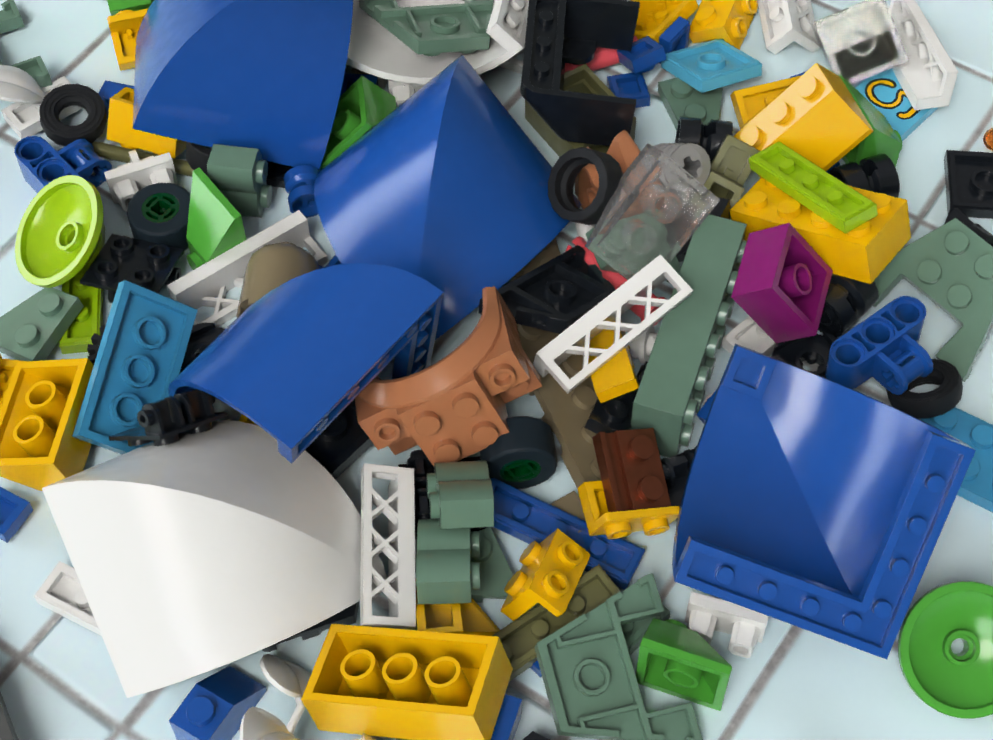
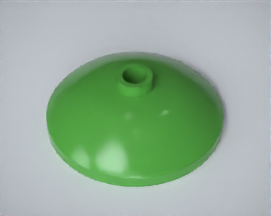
M957 581L940 585L920 597L908 611L903 621L898 639V657L901 671L915 695L938 712L952 717L968 719L981 718L993 714V587L990 585L972 581ZM960 638L964 644L963 650L959 654H954L951 650V644L955 639Z

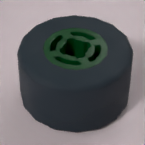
M156 183L138 191L130 200L126 213L133 238L184 250L189 248L186 235L190 193L184 187L173 183Z
M529 416L506 418L510 432L499 436L493 444L480 451L481 461H487L489 479H498L517 489L536 486L548 480L555 473L558 464L554 435L550 426L541 419Z

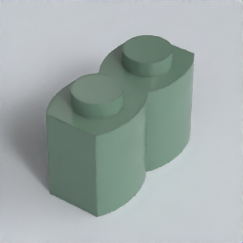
M213 144L207 162L208 178L242 216L262 218L264 208H269L272 202V186L267 185L268 163L262 160L260 150Z
M487 461L435 462L434 473L426 474L430 518L439 519L440 529L494 527V495L492 482L489 479Z
M439 519L418 520L416 557L418 604L472 603V589H480V562H472V558H480L479 531H471V528L440 529Z

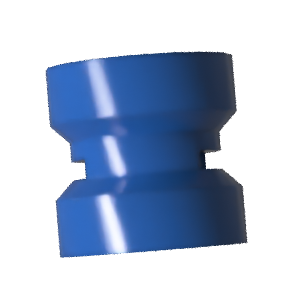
M299 165L285 173L283 179L286 192L289 194L288 204L291 213L300 210L306 218L318 215L314 195V182L320 171L316 167Z

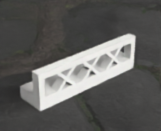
M757 0L767 50L776 55L793 41L812 53L821 47L811 0Z
M891 0L890 7L866 10L864 22L886 61L891 65L913 109L923 110L949 106L958 70L915 0Z
M298 210L173 281L167 287L170 298L195 309L202 306L214 307L213 315L199 323L195 319L194 325L205 322L215 323L217 328L236 317L239 300L225 299L226 293L234 287L242 288L246 266L252 254L265 245L289 242L301 248L306 247L320 266L328 263L326 253L311 238L308 220Z
M660 254L540 349L535 355L533 366L542 377L550 373L568 394L692 294L693 289ZM665 279L678 291L669 300L651 298L652 290L664 282ZM632 306H645L644 320L639 324L621 323V315ZM651 306L659 307L653 313H651ZM602 330H614L613 345L608 349L589 348L590 340ZM620 331L628 332L620 338ZM572 354L583 355L582 370L569 379L558 365ZM589 356L597 357L588 364Z
M364 463L361 469L360 626L415 630L414 468ZM372 478L391 480L388 485L387 500H384L372 488ZM372 503L377 507V508H375L373 511H372ZM381 513L388 518V538L386 540L372 527V520ZM372 542L377 546L374 550H372ZM381 552L388 557V578L386 580L372 567V560ZM372 582L377 586L373 591ZM381 592L388 597V616L372 615V600Z

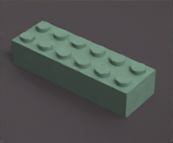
M700 212L679 275L693 289V292L663 317L633 402L632 426L630 430L653 428L660 456L670 458L678 455L681 445L689 446L695 425L693 420L703 403L706 380L710 381L716 361L714 356L716 350L721 348L726 331L725 323L727 318L731 317L735 301L731 295L747 243L744 240L747 226L745 223ZM675 288L673 289L671 297L678 293V291Z

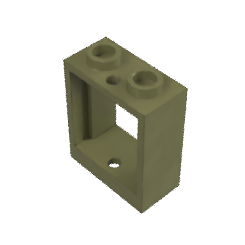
M586 64L566 71L564 74L563 91L616 97ZM525 100V119L559 157L570 149L586 148L587 146L593 150L607 153L610 146L569 142L559 138ZM635 116L633 117L630 136L633 140L635 139L636 128Z

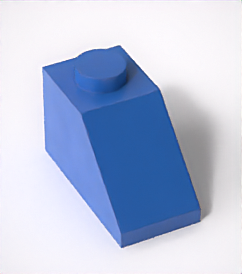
M231 666L196 683L169 720L176 739L232 740L240 729L244 714L249 708L255 707L267 691L266 686Z

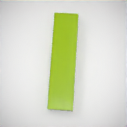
M777 142L748 158L752 171L845 234L878 215L876 203L781 142Z
M104 224L99 244L88 264L75 277L62 284L63 292L78 297L84 305L60 339L59 347L62 354L88 352V344L93 345L91 337L94 333L102 336L99 328L103 326L104 289L82 285L80 280L105 245Z

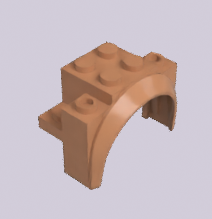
M495 286L482 289L483 310L481 318L473 332L454 351L437 363L409 376L392 380H381L377 376L355 398L358 424L378 450L388 446L393 454L397 455L419 445L434 466L435 462L460 461L487 448L499 436L510 432L506 422L508 414L505 404L542 387V382L538 372L522 348L515 318Z

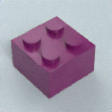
M790 223L751 232L748 236L731 297L775 343L817 335L833 270Z

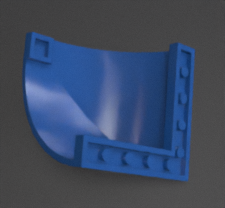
M154 0L147 10L136 36L132 129L211 148L213 144L256 148L260 150L262 160L291 167L311 165L319 170L331 134L343 84L352 27L353 0Z
M463 55L458 57L320 170L314 182V195L318 214L330 244L341 264L372 263L403 269L427 280L444 292L435 340L479 306L483 288L494 286L497 290L501 288L541 252L569 223V220L561 218L553 210L548 197V180L552 166ZM574 195L576 205L580 208L582 204Z
M337 264L313 270L287 281L249 306L170 383L168 388L169 396L195 388L216 397L242 413L278 441V452L292 464L393 358L395 359L392 379L409 376L430 366L444 292L415 274L383 264Z
M735 344L707 415L685 485L673 545L672 569L674 581L887 659L976 450L954 436L872 397L799 367Z

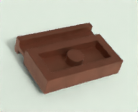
M653 428L619 430L614 433L599 432L592 437L608 512L671 506Z

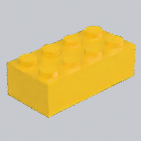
M762 177L730 209L731 220L747 224L744 240H748L749 233L790 223L833 270L832 274L872 284L911 238L906 199L850 185L848 186L877 204L878 215L846 234Z
M331 624L301 700L317 728L321 731L359 735L365 733L370 736L407 740H491L513 668L501 640L497 636Z

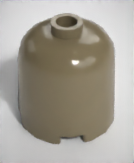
M289 242L265 245L252 254L246 266L236 317L238 318L249 306L271 290L293 278L320 269L316 259L310 252Z

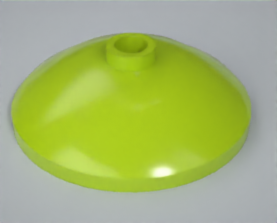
M76 175L59 177L43 187L28 205L19 224L15 242L16 264L21 275L28 282L42 288L59 286L75 277L92 258L102 235L104 212L101 196L97 188L90 181Z

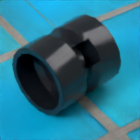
M680 116L675 143L698 144L705 149L711 163L727 133L733 136L732 121L711 119L706 125L703 124L700 118Z
M886 154L864 158L859 162V165L856 162H850L833 167L830 170L832 176L846 185L898 198L900 192L898 173L892 160Z
M832 274L818 330L822 333L823 331L830 333L835 337L841 336L855 323L857 317L863 316L879 299L878 289L874 281L872 284Z

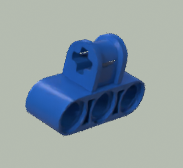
M38 136L23 138L15 146L14 153L22 175L36 193L51 181L66 175L80 176L90 181L95 187H98L106 181L104 172L112 170L111 163L106 158L99 157L94 152L92 143L86 139L75 140L58 151L45 139Z
M910 296L896 298L835 340L829 351L825 373L826 379L850 389H855L873 377L892 394L901 395L907 391L908 384L919 376L926 377L933 371L932 359L928 352L918 344L926 316L924 304Z

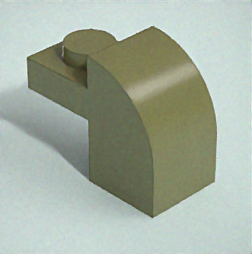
M727 133L711 162L710 175L707 181L694 192L691 201L692 205L708 213L714 200L720 197L730 199L732 208L741 198L745 190L743 185L752 171L748 158L757 154L760 150Z

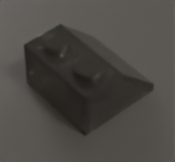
M865 0L812 24L831 71L838 76L842 75L851 85L909 61L886 0Z

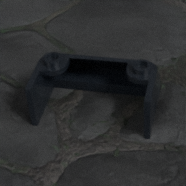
M529 0L520 92L523 98L559 138L569 142L610 146L614 137L621 131L626 130L630 134L636 99L563 91L565 63L580 65L590 62L595 56L596 47L631 51L640 2L627 0Z

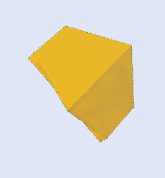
M416 588L417 630L492 636L500 631L473 598L472 603L418 604Z

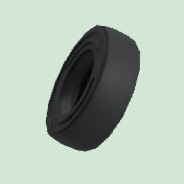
M65 84L53 89L44 97L40 105V123L49 139L61 146H67L78 139H86L93 143L103 134L107 124L106 106L100 95L90 87L80 84ZM69 106H80L88 113L86 120L77 126L65 125L60 121L59 115L64 108Z
M932 359L933 371L926 377L919 376L908 384L907 391L901 395L892 394L887 390L888 399L892 407L918 419L943 415L953 409L961 400L963 385L958 370L947 361ZM923 384L940 385L935 390L926 393L910 392L914 387Z

